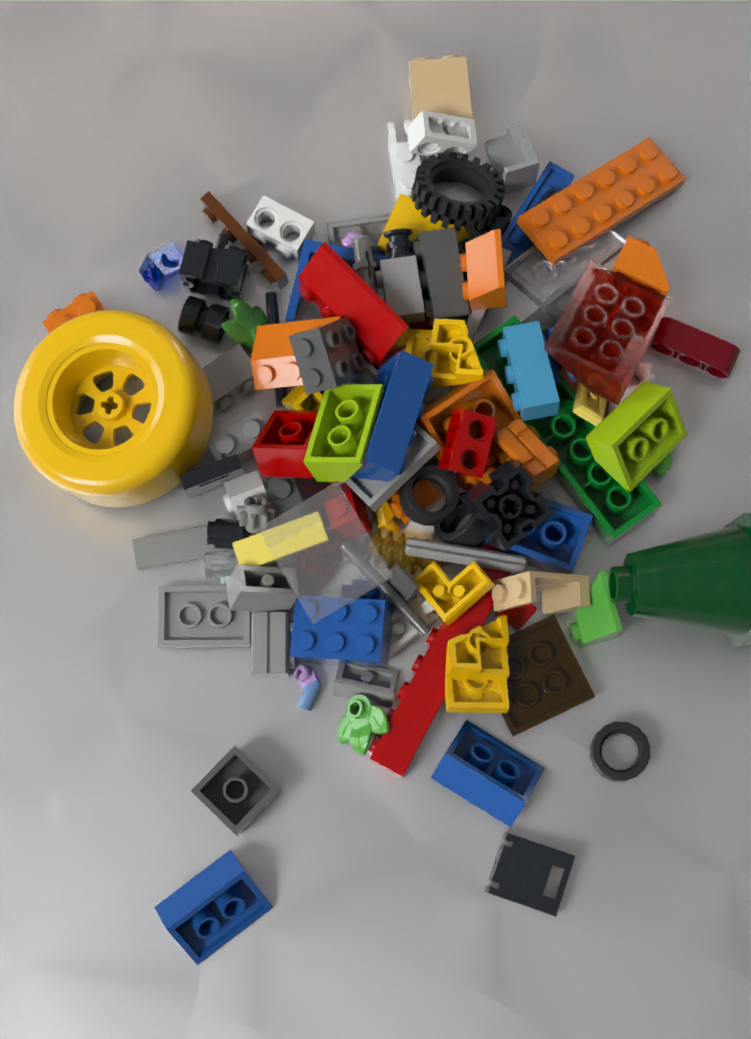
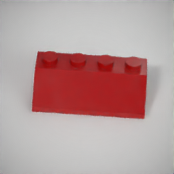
M324 242L300 273L298 290L307 302L313 301L320 308L319 313L323 318L334 316L348 317L355 329L357 346L361 350L360 353L368 364H375L380 368L406 347L409 325Z

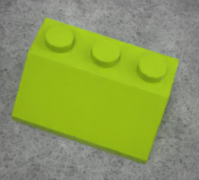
M643 381L586 436V440L595 461L625 490L631 492L688 434L671 388Z
M343 384L337 388L324 391L303 461L317 482H346L362 467L384 391L382 384Z

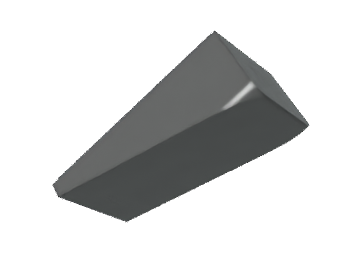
M396 565L386 581L409 603L417 598L418 585L400 565Z

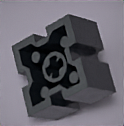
M226 233L218 234L215 248H213V243L204 239H197L196 242L187 240L179 270V276L181 281H183L185 293L208 297L209 295L230 302L232 299L243 300L250 273L249 266L246 264V252H242L236 246L228 245L230 236Z
M512 461L504 462L488 475L492 480L491 483L488 485L478 483L460 497L472 517L485 521L480 528L491 545L505 551L509 550L526 536L522 531L524 527L536 528L554 514L541 493L529 490V487L535 483L523 465Z

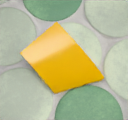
M400 194L383 233L394 229H412L413 234L409 236V240L413 243L420 232L446 228L441 227L443 222L441 220L436 224L430 222L431 215L424 218L421 215L422 209L417 210L415 208V202H412V198ZM449 224L448 228H454V225ZM462 226L460 231H456L457 243L465 238H471V231L467 232L465 226ZM382 233L377 244L378 249L390 253L386 249V244L389 243V240L384 238Z
M435 318L433 330L409 329L405 352L434 365L431 376L434 378L431 387L461 385L484 379L483 369L464 320Z
M502 615L485 626H478L471 629L469 633L461 634L448 641L445 670L446 712H508L507 678L509 676L507 645L509 643L507 615Z

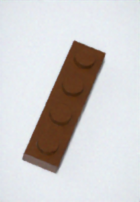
M209 191L200 198L204 206L202 213L212 224L217 221L223 228L221 233H226L230 236L229 243L233 244L236 242L242 248V252H246L247 262L250 265L255 262L262 269L259 274L270 286L275 283L281 290L289 283L286 273Z

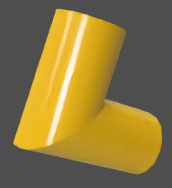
M435 561L413 579L418 585V590L447 625H451L495 586V583L475 561L452 580Z

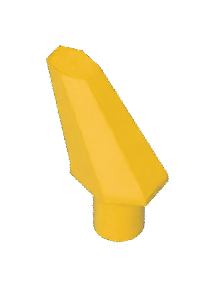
M386 501L375 511L376 525L379 529L384 527L391 535H395L400 530V526L392 519L394 513Z

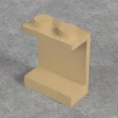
M527 571L493 581L495 583L492 589L494 612L536 603V590L541 591L543 615H555L591 606L589 575Z

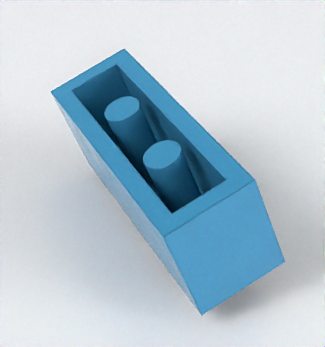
M539 321L503 327V337L498 340L501 358L506 357L508 366H505L507 383L513 384L515 393L511 394L514 411H520L522 421L558 415L560 400Z

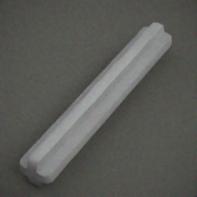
M409 537L405 545V554L464 565H470L475 561L482 568L518 574L523 573L526 567V557L521 555Z

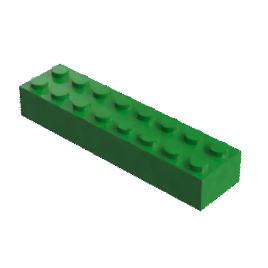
M516 315L473 344L482 369H494L511 401V394L515 393L513 384L507 383L505 366H508L506 357L501 358L498 340L503 337V327L522 324ZM560 373V383L556 384L560 400L558 415L523 422L526 425H532L536 429L539 439L546 447L551 446L555 449L560 460L555 474L556 478L583 512L593 515L591 523L610 546L657 512L662 503L644 480L631 492L627 491L595 461L586 436L596 426L572 412L576 392Z

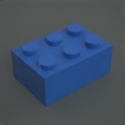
M299 595L295 601L290 656L298 661L388 666L393 605L386 600Z

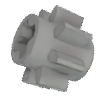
M258 495L247 497L244 500V506H237L239 526H244L245 530L250 533L266 531L268 523L275 522V509H272V503H267L265 497Z

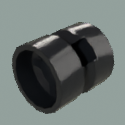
M188 296L180 314L178 331L193 337L201 333L202 338L206 341L220 344L225 334L221 324L229 320L230 308L213 303L208 307L206 300Z

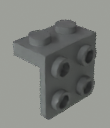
M343 317L323 326L289 336L306 395L337 388L364 375V358L359 352L355 339L356 332L348 317Z

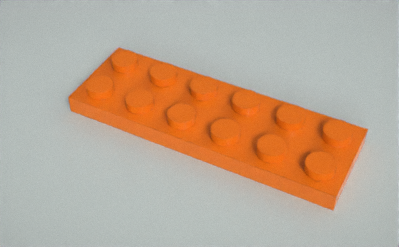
M649 137L521 214L516 223L554 266L681 187L686 178Z

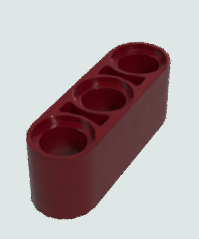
M662 317L650 342V347L655 351L721 379H728L740 354V349L734 344L670 317Z

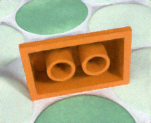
M342 316L257 326L250 359L255 390L303 385L289 336L323 326L342 318Z
M494 369L483 370L484 379L456 385L426 405L419 420H416V423L441 447L435 454L439 460L453 409H467L497 418V432L518 418L521 419L519 413L514 411L512 401ZM475 422L470 426V432L473 437L478 432V426ZM465 452L463 455V461L470 457L468 452Z

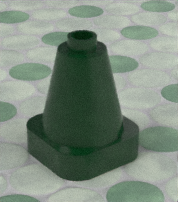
M751 513L741 514L723 527V529L628 553L624 559L623 566H613L610 568L608 586L611 602L613 604H625L627 613L633 617L723 633L727 635L732 647H751Z

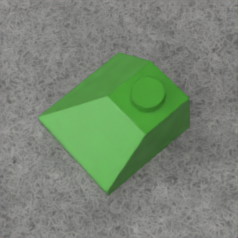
M606 570L599 572L590 586L591 606L577 609L572 618L573 623L569 624L572 638L574 641H579L580 648L615 639L623 630L616 604H613L610 599Z

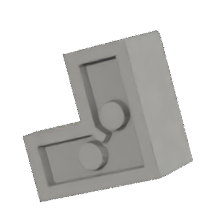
M518 122L507 125L506 135L488 140L484 145L493 170L496 169L499 172L498 177H502L504 180L503 185L506 186L505 194L534 186L540 164L530 136L524 138Z

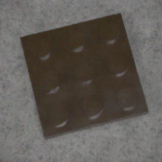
M554 614L509 635V643L507 645L509 710L507 713H500L511 737L525 732L595 697Z

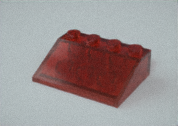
M590 260L543 349L590 392L619 405L671 298Z

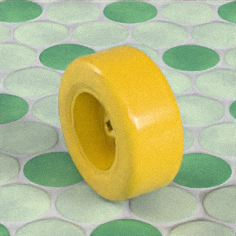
M99 310L77 316L63 323L36 346L19 376L15 389L13 414L21 447L33 466L45 478L82 501L103 507L120 508L141 505L165 495L181 483L179 476L189 472L187 467L192 466L193 469L195 468L205 451L211 434L213 400L208 379L200 363L168 328L147 316L135 312ZM113 374V387L101 392L95 384ZM135 375L145 383V386L141 391L131 396L124 389L128 378ZM88 396L94 399L93 411L79 415L84 398ZM151 404L150 412L144 423L134 419V412L137 406ZM99 423L103 426L104 431L100 441L94 444L84 436V431L91 425ZM123 427H128L134 436L116 446L115 432Z

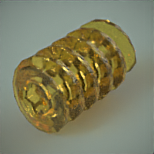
M378 528L374 535L371 536L366 556L368 562L374 557L376 567H379L383 560H386V566L389 570L392 569L396 562L404 570L409 565L411 575H415L419 568L423 571L429 561L428 558L405 554L406 539L404 533H401L396 541L391 530L383 538L381 528Z

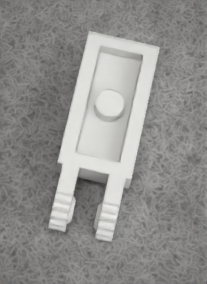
M411 119L405 120L404 130L407 135V141L397 143L396 126L394 122L387 123L390 142L388 149L397 200L400 194L412 197L411 192L418 166L421 165L420 155L410 154L407 127L412 123Z

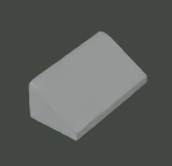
M339 664L333 686V695L351 699L357 694L368 696L374 705L391 708L400 672L372 665Z

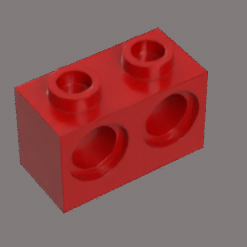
M453 409L438 469L467 477L483 478V474L486 473L490 464V457L488 456L490 446L497 436V418L467 409ZM473 422L478 426V432L475 437L470 432V426ZM465 452H468L471 458L467 467L463 464Z

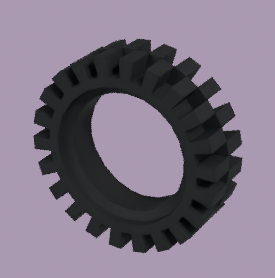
M444 152L438 153V157L431 155L428 157V161L424 159L421 165L418 166L411 198L412 202H415V208L417 210L422 209L421 215L424 218L431 215L430 222L434 224L441 220L443 221L441 227L448 229L449 224H453L455 231H460L462 226H465L467 232L473 231L474 225L478 230L484 229L485 225L488 227L492 225L493 220L496 221L506 190V186L503 185V178L498 177L499 172L496 169L490 171L491 165L487 162L482 166L479 165L481 159L477 157L470 161L468 160V154L463 153L462 158H457L456 152H450L449 158H447ZM443 181L463 183L477 190L483 196V199L475 202L457 201L442 195L433 185Z

